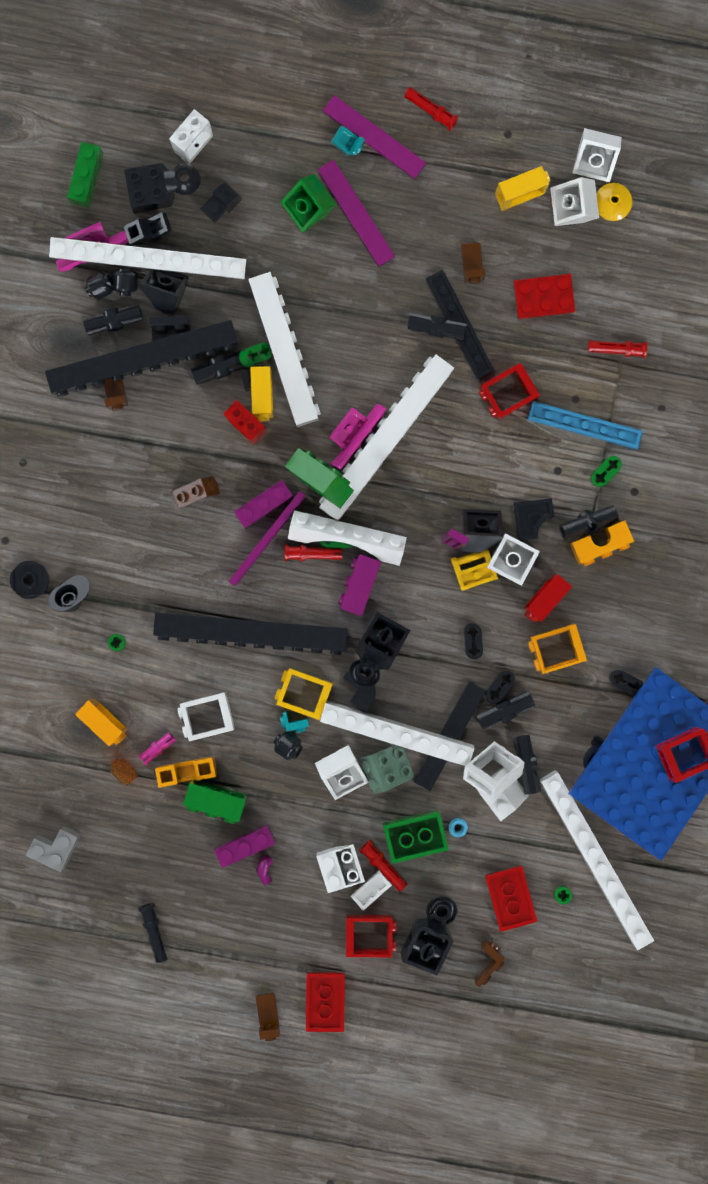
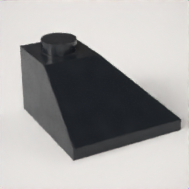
M150 269L140 287L155 309L174 315L180 306L189 277L173 271Z
M463 509L462 534L468 537L469 540L466 545L462 546V552L481 553L502 540L501 511Z

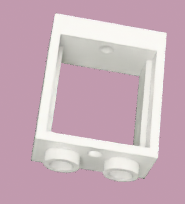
M194 109L169 138L174 153L187 164L193 161L213 137L210 122Z
M226 692L180 703L178 714L180 719L184 720L183 734L185 738L188 737L189 741L235 730ZM218 699L225 727L193 734L187 707Z
M494 741L465 766L463 779L494 800L522 775L525 762ZM492 759L510 771L500 781H496L481 770Z

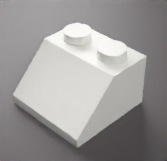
M584 128L573 173L610 182L621 149L622 137Z
M580 177L550 188L555 226L585 223L599 218L595 180Z
M504 533L487 568L522 586L540 551Z
M349 745L315 763L323 782L335 800L369 783Z
M502 767L491 777L496 781H500L510 771ZM518 780L513 782L494 800L476 789L500 821L513 813L529 796L528 794L525 795L524 788Z

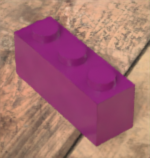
M281 480L234 511L244 528L247 529L292 499L293 495L283 480Z
M359 554L358 558L354 557L351 565L354 571L352 576H347L344 585L348 588L345 594L341 593L338 602L341 605L340 609L360 616L363 615L381 561Z
M265 824L217 846L214 852L221 867L224 868L274 845L276 839L269 824Z

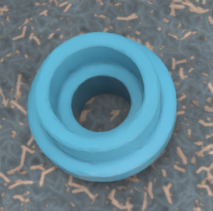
M455 818L449 823L448 829L452 836L462 837L467 833L468 826L463 819ZM460 824L461 830L456 831L454 829L455 825Z

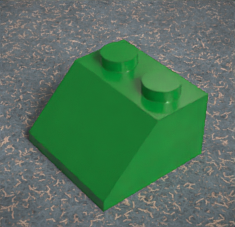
M315 174L300 179L280 202L302 233L325 218L337 205Z

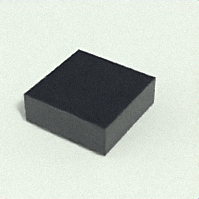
M247 369L240 370L245 391H251L249 371Z

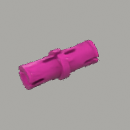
M167 732L157 742L151 743L152 746L140 754L139 758L141 761L144 760L143 763L147 765L156 756L162 755L163 751L172 743L176 742L175 737L171 736L170 732Z

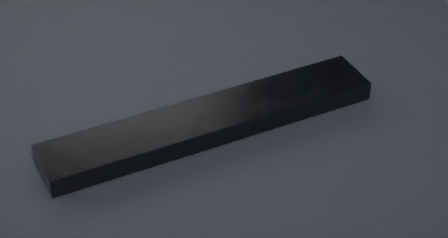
M442 269L427 277L426 281L444 317L450 321L468 324L465 340H456L477 381L494 373L495 370L444 270Z
M469 681L440 735L459 740L486 690ZM428 755L414 782L431 791L447 760Z

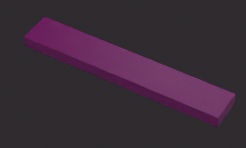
M335 95L323 109L324 114L339 125L346 127L357 137H363L365 144L414 180L425 167V161Z
M332 160L319 168L318 173L377 266L381 267L395 258L392 250L336 162Z
M301 491L297 493L228 581L229 583L237 586L292 516L294 510L306 498L305 494Z
M452 528L441 538L443 543L455 550L466 545L469 540L468 537Z

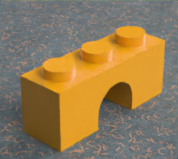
M626 521L605 528L607 542L602 547L595 545L590 535L570 543L578 565L584 563V566L595 563V558L599 556L604 559L613 555V550L619 548L620 551L630 548V543L634 542V539Z
M214 756L162 765L155 768L158 788L190 780L213 778L218 775Z

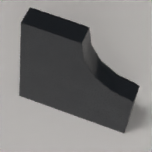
M552 498L513 503L517 538L519 541L537 539L541 524L547 519L554 517Z

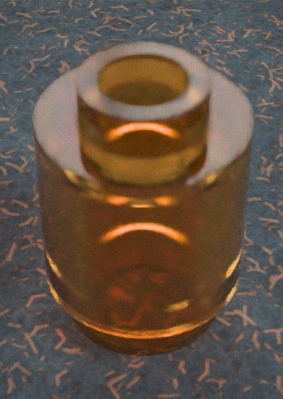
M117 758L110 764L112 768L110 772L126 786L138 776L135 773L136 770L124 758L121 760Z

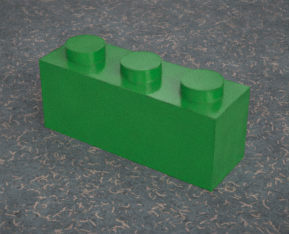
M81 142L67 199L71 204L90 208L104 154L100 146Z

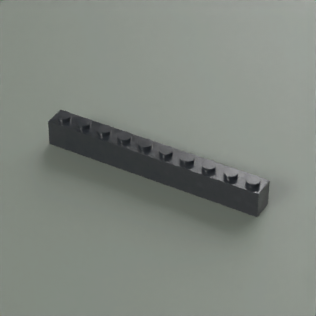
M228 320L46 370L45 374L51 394L63 397L69 395V391H85L87 386H103L106 384L105 381L108 380L117 382L124 380V376L127 375L132 377L142 375V371L150 369V372H154L167 364L169 367L179 365V361L187 359V362L197 360L200 355L205 354L206 357L215 355L218 350L230 351L235 349V346L239 345L233 322Z
M155 613L153 636H158V640L169 641L170 637L177 638L178 642H189V639H196V643L208 644V640L215 641V645H227V642H235L234 646L246 647L247 643L254 644L253 648L265 649V645H271L275 650H284V647H292V651L303 652V648L311 649L312 653H322L323 650H330V654L341 655L342 651L346 652L347 628Z

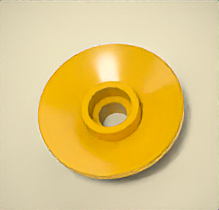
M608 183L602 186L596 193L599 215L605 220H621L628 215L632 208L631 193L625 186L619 183ZM616 197L618 202L613 203L611 198Z

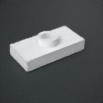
M378 870L351 894V898L364 911L392 884Z

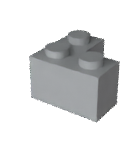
M63 826L59 830L54 842L38 835L33 839L26 856L62 872L74 851L81 833Z

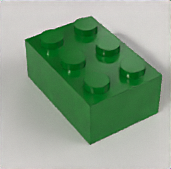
M298 448L284 466L300 481L339 509L354 492L349 486L350 481L343 477L336 469L330 468L326 462L317 459L308 450L304 452Z
M192 780L189 783L183 806L187 807L186 810L197 813L199 810L205 812V816L211 818L219 816L224 818L223 821L235 824V821L239 822L242 817L248 795L199 780Z
M439 810L383 823L392 864L449 850Z

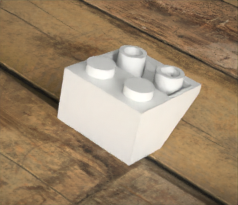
M354 844L333 847L317 852L316 857L328 893L365 882Z

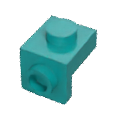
M340 126L331 143L347 156H353L362 150V143L365 139L357 137L346 127Z
M284 711L283 716L280 717L282 728L286 727L287 732L295 730V733L304 732L306 727L310 726L308 718L289 722L287 711Z

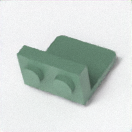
M394 744L375 754L360 758L362 769L367 775L369 786L374 794L386 792L414 778V773L405 750L401 746Z

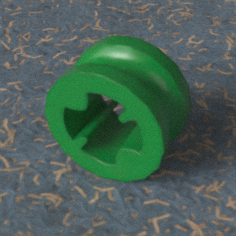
M113 634L109 637L108 646L111 650L121 651L125 648L126 640L122 635ZM115 637H118V640H122V643L119 644V648H116L115 645H112V642L115 641Z
M559 886L554 890V898L560 904H568L572 899V893L566 886ZM562 890L568 894L564 900H561V897L558 896V893H561L560 891Z

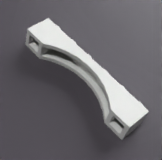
M295 510L288 539L303 543L315 541L347 543L369 552L382 562L398 566L401 563L407 538Z

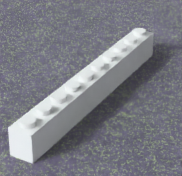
M54 237L50 239V258L236 279L245 278L246 259Z
M437 354L433 358L429 357L423 365L426 368L422 373L418 371L412 379L414 384L410 389L408 387L404 389L400 395L402 397L401 401L398 404L395 402L389 409L391 414L388 418L383 417L377 425L378 431L375 434L371 433L365 441L368 443L365 448H359L354 455L356 460L352 465L348 463L343 469V477L351 482L349 486L354 492L341 509L324 497L320 499L319 503L321 505L319 508L334 520L339 521L453 372L454 367Z
M553 771L539 779L633 946L640 950L652 943L654 939L574 799L568 794L569 791L559 773Z

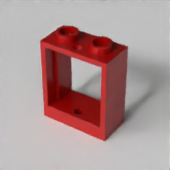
M521 362L479 387L481 399L484 402H488L490 406L488 410L493 418L496 417L498 421L540 396ZM515 373L528 397L502 412L488 387Z
M238 400L223 413L225 418L253 445L267 433L265 426Z
M559 574L552 575L523 608L526 612L524 615L532 622H542L572 586Z
M694 727L655 745L668 778L672 782L678 783L708 769V733L703 728ZM697 737L707 761L680 773L670 748Z
M346 915V957L392 958V952H396V940H393V932H396V921H393L392 915ZM354 922H387V948H354Z

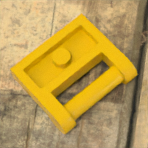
M488 549L481 553L474 552L459 558H450L461 591L498 579L496 572L487 568L491 560ZM484 557L486 563L461 571L459 565Z

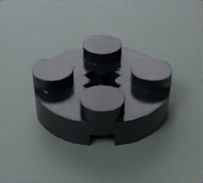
M21 562L11 572L10 586L21 598L36 599L45 594L49 587V574L45 566L38 562ZM30 574L35 579L31 586H29L28 582H25V578H28Z

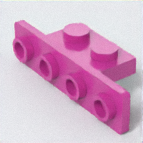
M101 222L65 237L72 240L126 245L128 243L125 230L107 237ZM65 259L56 261L60 272L69 271L80 263H87Z
M376 404L366 418L355 408H351L329 437L342 448L331 465L340 470L348 464L351 455L360 448L363 439L372 432V427L383 418L386 410L384 406Z

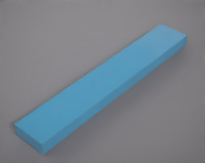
M535 401L531 402L527 417L528 421L635 450L639 447L643 432L642 430Z

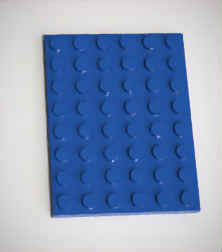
M654 668L568 794L655 858L662 861L708 793V769L678 783L672 782L668 778L655 745L694 727L703 728L708 733V705L660 669ZM697 737L670 748L680 773L707 761Z

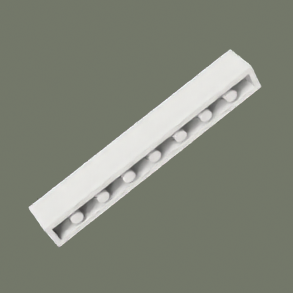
M271 272L250 278L249 283L296 426L300 427L318 421V415H321L318 404H313L311 398L315 395L312 386H308L306 379L309 378L306 367L302 368L300 361L303 360L300 349L296 350L294 346L297 340L294 331L290 332L288 324H291L288 313L284 314L282 306H285L282 294L278 295L276 288H279L276 276L272 277Z
M328 700L325 703L320 722L463 766H466L471 761L474 752V745Z

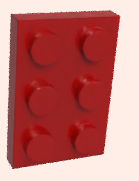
M571 274L513 281L518 320L575 313Z
M522 865L485 875L500 932L537 922Z
M307 972L306 1032H344L345 972Z

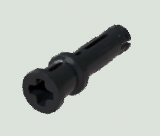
M148 903L138 907V911L142 914L144 921L142 925L147 929L155 962L161 963L168 960L158 927L160 921L155 914V903Z

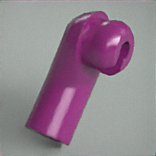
M270 856L262 857L256 869L263 885L272 882L268 874L269 866L273 864Z

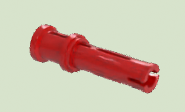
M409 87L406 91L405 99L426 111L433 117L435 122L439 121L446 126L448 131L454 128L459 119L458 115L454 116L446 110L445 106H438L412 87Z
M589 340L588 353L621 354L627 358L630 356H641L642 359H646L647 342L631 343L630 340H627L625 343Z
M285 544L284 561L300 560V562H304L306 559L342 560V555H334V553H342V548H306L304 545L293 547Z
M371 839L359 849V852L369 859L370 865L376 866L398 892L408 885L386 861L384 853L382 851L379 852L373 845Z

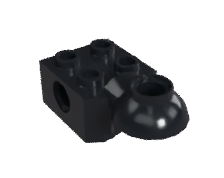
M163 163L124 170L130 205L134 213L172 207L175 197L174 192L180 195H189L194 193L201 183L199 171L190 164L177 165L173 170H168ZM182 175L189 176L187 181H180Z
M377 612L355 650L360 659L355 660L350 665L349 675L352 682L362 688H370L376 685L380 679V670L390 669L411 630Z
M437 896L428 903L426 908L427 917L415 920L400 952L403 963L438 976L453 944L452 935L446 925L452 923L457 916L458 909L454 900L447 896ZM439 907H445V908H446V909H445L444 911H442V912L437 911V909H438Z

